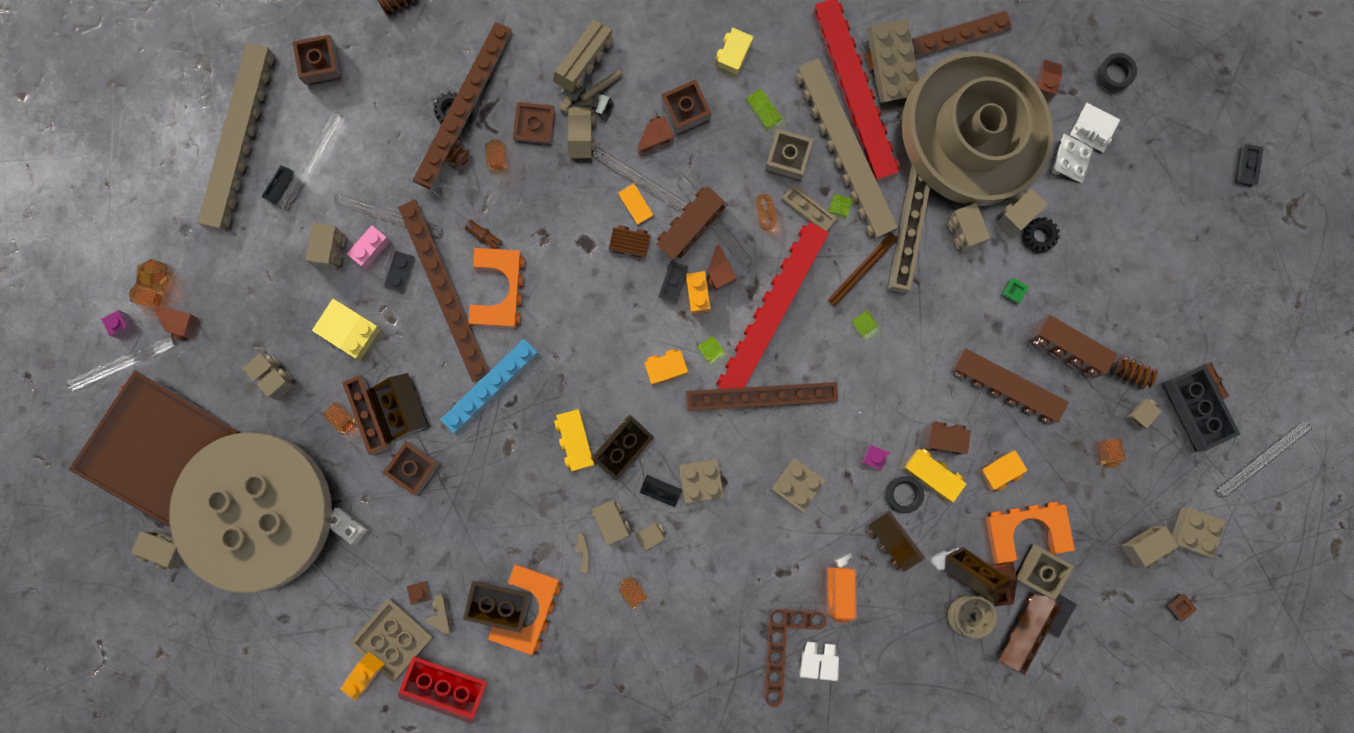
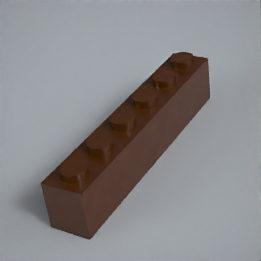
M966 348L961 351L951 370L955 372L956 377L962 380L967 378L973 381L972 385L980 389L984 387L990 390L989 393L991 395L1007 399L1006 402L1012 406L1017 407L1019 405L1023 407L1024 412L1032 416L1036 414L1042 417L1041 420L1050 425L1060 421L1069 403L1063 398Z

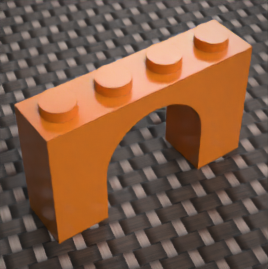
M474 248L473 268L475 270L497 271L504 274L509 280L510 289L505 300L497 305H470L468 323L470 326L517 329V324H520L521 321L518 305L522 304V294H519V288L523 286V275L520 274L521 268H524L525 256H522L520 251Z
M1059 501L1047 503L1048 507L1041 508L1040 505L1028 506L1029 510L1022 511L1021 508L1010 509L1008 514H1003L1002 511L991 512V516L985 518L994 563L1017 561L1013 540L1014 531L1020 522L1029 518L1037 520L1046 529L1052 554L1075 551L1066 504L1060 505Z
M515 564L508 584L528 590L537 598L539 603L538 616L531 625L522 627L521 633L492 627L488 640L533 655L535 651L538 652L542 643L539 640L541 632H546L549 623L546 621L547 615L552 614L555 603H552L555 595L558 596L561 590L560 579Z
M827 568V615L838 621V623H851V619H856L855 569Z

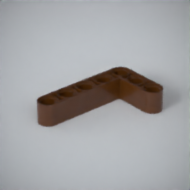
M774 609L769 613L764 698L769 706L778 707L783 701L787 628L820 630L825 627L827 622L825 615L821 612ZM778 612L782 613V622L775 623L773 615ZM795 614L802 615L803 620L800 624L796 625L793 623L792 618ZM815 615H820L822 618V622L818 626L812 623V618ZM776 632L782 634V640L779 643L772 641V635ZM774 652L781 654L779 662L774 663L771 661L770 657ZM771 673H779L780 679L777 682H771L769 679ZM770 693H778L779 699L776 702H770L768 700Z

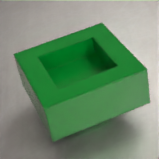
M1011 278L1002 295L1020 304L1029 287L1015 278Z

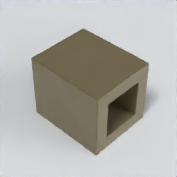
M1144 399L1138 403L1127 418L1143 430L1147 429L1162 411L1158 408L1159 405L1155 401Z
M653 523L636 533L635 536L644 551L665 540L663 536L666 533L661 524L657 526L656 523Z

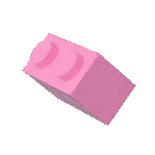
M371 225L349 250L347 255L366 270L391 241Z

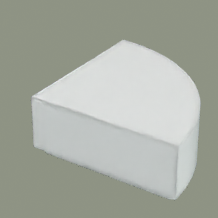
M850 553L835 560L837 567L841 568L853 562L855 558Z

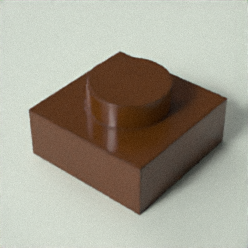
M427 581L406 586L411 605L431 600Z
M1181 594L1168 605L1169 609L1181 622L1197 610L1185 594Z

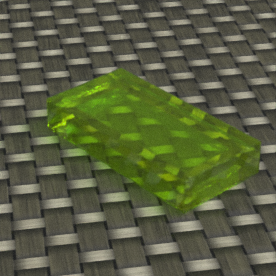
M762 88L745 99L766 130L782 120V116Z

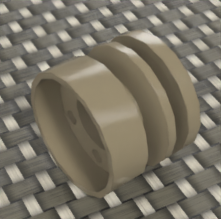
M963 596L957 598L950 605L947 619L955 633L963 637L982 638L993 631L996 625L997 614L993 605L988 600L982 597ZM967 613H971L970 617L972 620H968Z

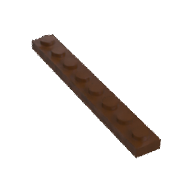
M1007 10L913 38L915 59L1012 30L1013 27ZM870 51L866 52L864 57L869 72H873L874 68Z
M837 382L686 391L687 411L838 401Z

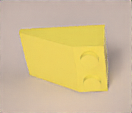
M332 299L312 329L313 332L361 361L381 330L378 326Z

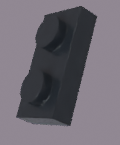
M1249 144L1242 146L1237 182L1251 185L1259 183L1264 147Z
M280 165L261 197L275 204L282 197V192L286 185L291 182L294 171Z
M395 251L384 287L404 293L415 257Z
M670 261L658 298L677 303L689 268L688 266Z
M646 475L640 493L673 507H676L682 489L649 475Z
M1060 594L1055 602L1062 607L1048 631L1049 634L1056 638H1059L1077 605Z

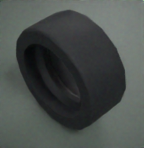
M1125 53L1111 54L1102 62L1098 71V77L1102 85L1112 91L1124 90L1137 76L1135 61ZM1112 62L1122 63L1128 70L1127 79L1123 82L1113 81L1107 73L1109 64Z
M902 476L894 479L888 485L886 499L893 510L899 513H911L922 505L924 490L916 479ZM900 484H909L916 491V499L909 506H901L894 499V490Z

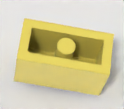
M732 28L730 33L727 32L723 40L725 46L723 50L719 49L715 58L718 60L717 67L738 75L752 45L753 36L735 28Z

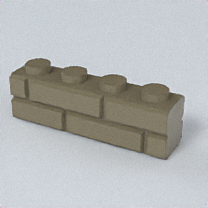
M593 20L554 72V83L561 87L563 86L569 92H573L576 87L580 88L584 82L583 77L585 74L589 75L592 72L594 62H599L604 54L603 50L611 46L613 42L611 38L612 29Z

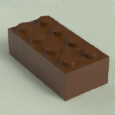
M708 186L706 188L702 187L695 196L697 198L694 202H689L683 208L684 213L680 217H675L670 223L671 228L667 232L663 231L657 238L658 243L656 245L677 262L680 261L728 206Z
M1052 315L1041 319L1030 337L1033 345L1040 349L1045 348L1049 350V354L1057 359L1062 358L1066 360V364L1076 369L1078 367L1089 378H1097L1107 374L1118 355Z

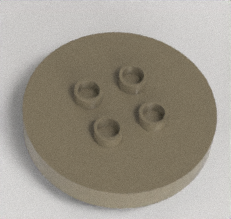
M964 52L952 55L938 62L915 83L906 99L903 110L902 136L907 155L913 167L932 189L942 196L961 204L971 205L977 203L978 206H988L1001 203L1019 194L1033 184L1041 175L1052 150L1053 123L1044 95L1032 78L1020 67L994 54Z
M239 433L210 443L187 463L172 493L169 511L170 528L174 544L181 558L202 580L227 591L242 593L259 592L283 586L300 576L310 567L326 542L330 529L332 506L329 488L324 475L315 461L304 450L276 436L260 433Z

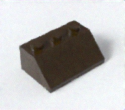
M408 373L391 376L369 389L389 443L428 427Z
M629 414L591 459L617 481L654 436Z
M890 510L883 511L866 524L869 528L866 530L873 540L875 538L880 543L878 547L884 555L888 554L891 557L890 563L897 571L900 569L901 572H905L925 559V556Z
M964 547L945 556V570L954 579L961 580L967 584L966 586L969 589L979 592L983 595L984 599L995 603L1003 598L1012 580L1010 577Z
M472 581L463 620L521 633L532 594Z

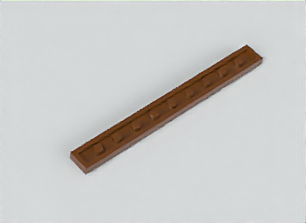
M494 23L413 178L414 183L429 190L433 187L512 34V29L500 23Z
M412 200L398 206L472 382L484 378L490 371L473 331L468 324L467 317L417 200Z

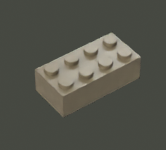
M908 18L867 27L880 103L907 98L911 89L919 80Z

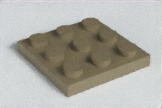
M389 598L349 644L361 655L365 656L370 652L382 661L384 666L380 672L389 680L395 682L409 666L412 657H416L433 636Z

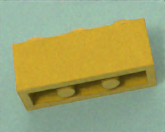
M577 409L556 415L557 420L554 423L557 432L561 431L562 439H559L562 450H566L567 457L564 458L567 469L571 468V471L575 472L595 466L594 461L591 459L592 453L580 410Z
M916 450L903 469L949 503H954L967 484L963 481L964 477L957 472L952 473L947 470L948 466L942 461L936 462L931 458L933 455L927 450Z

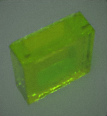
M834 193L829 212L847 218L852 198Z
M868 310L851 321L861 336H864L878 326Z
M713 335L697 346L707 362L724 352Z

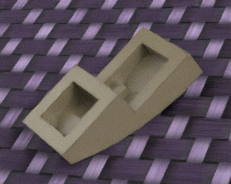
M578 532L575 552L583 553L580 573L588 574L590 564L588 544L584 533Z

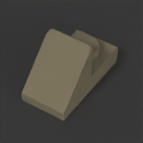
M445 594L434 596L433 609L434 612H438V616L423 620L444 634L452 633V626Z

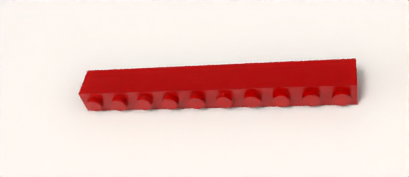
M827 0L817 3L814 7V13L870 169L877 182L896 177L899 172L898 170H900L899 162L893 157V145L891 141L888 142L887 129L885 124L881 123L880 109L874 104L875 95L873 90L868 87V75L862 70V58L860 54L857 55L856 42L854 37L850 36L849 22L843 17V5L838 0Z
M811 222L807 226H802L798 233L801 236L798 243L793 242L789 250L792 254L789 259L785 258L780 266L783 269L781 274H776L772 280L771 285H773L771 292L766 291L762 299L765 303L761 309L758 307L753 315L755 321L753 325L748 324L743 334L746 337L743 342H738L734 350L737 354L734 359L730 357L725 366L728 370L725 375L721 374L716 384L719 385L717 389L743 388L746 386L829 234L828 231Z

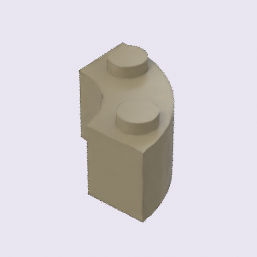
M569 107V158H592V151L596 150L595 139H592V125H596V116L592 114V107Z

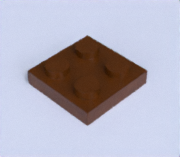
M517 102L513 140L551 144L555 106Z

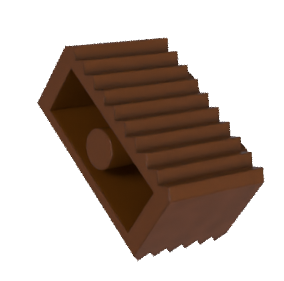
M618 225V228L613 227L609 252L646 260L651 235L648 234V231L637 229L635 232L630 231L629 227Z

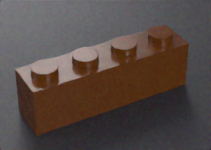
M359 375L343 381L342 384L368 454L376 455L391 449L365 377Z
M1037 592L1029 598L1028 607L1020 615L1016 629L1010 633L1007 646L1000 652L999 661L1024 676L1062 607L1057 602Z

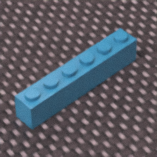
M523 339L440 420L457 435L539 356L538 352Z

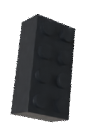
M1205 364L1163 383L1198 452L1207 451L1241 435Z

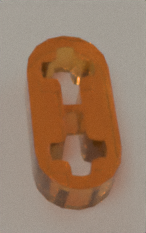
M761 194L755 202L759 225L764 230H771L776 224L773 200L770 195ZM763 198H765V201H769L766 206L767 210H764L762 204L759 205ZM765 214H768V218L773 220L769 226L762 222L765 220Z

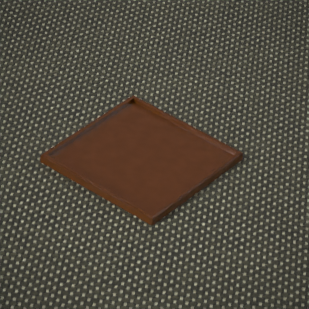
M134 370L68 470L170 528L169 511L172 493L187 463L210 443L223 437L234 435L238 430L144 374Z

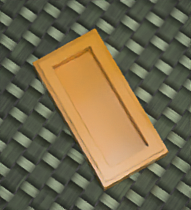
M635 184L618 192L619 197L637 226L654 216Z

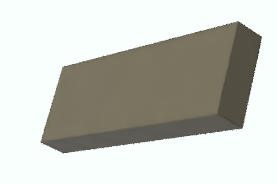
M794 184L781 198L783 202L806 220L826 231H829L837 221L834 215Z

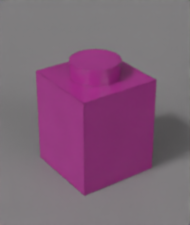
M120 310L101 318L109 336L118 339L135 330L127 313Z
M870 445L861 464L881 471L889 452Z

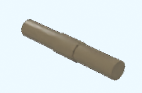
M617 70L580 95L581 99L585 102L596 93L602 91L622 77V72Z

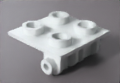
M1086 103L1070 136L1104 152L1112 140L1111 137L1120 119Z
M1064 134L1062 140H1059L1060 144L1058 150H1056L1057 155L1054 156L1056 161L1051 166L1052 174L1059 175L1061 173L1083 183L1093 148Z

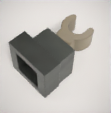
M582 86L580 88L576 87L573 92L564 89L562 93L567 97L560 104L559 109L567 113L573 100L578 103L581 98L580 95L585 93L586 90Z
M596 93L594 99L591 97L586 102H579L582 107H592L598 116L607 120L614 106V102L610 97Z

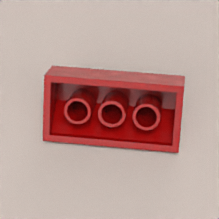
M413 656L399 689L398 696L399 699L473 724L481 705L487 682Z

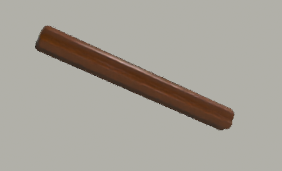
M889 233L828 299L831 305L836 306L897 241V237L893 233Z

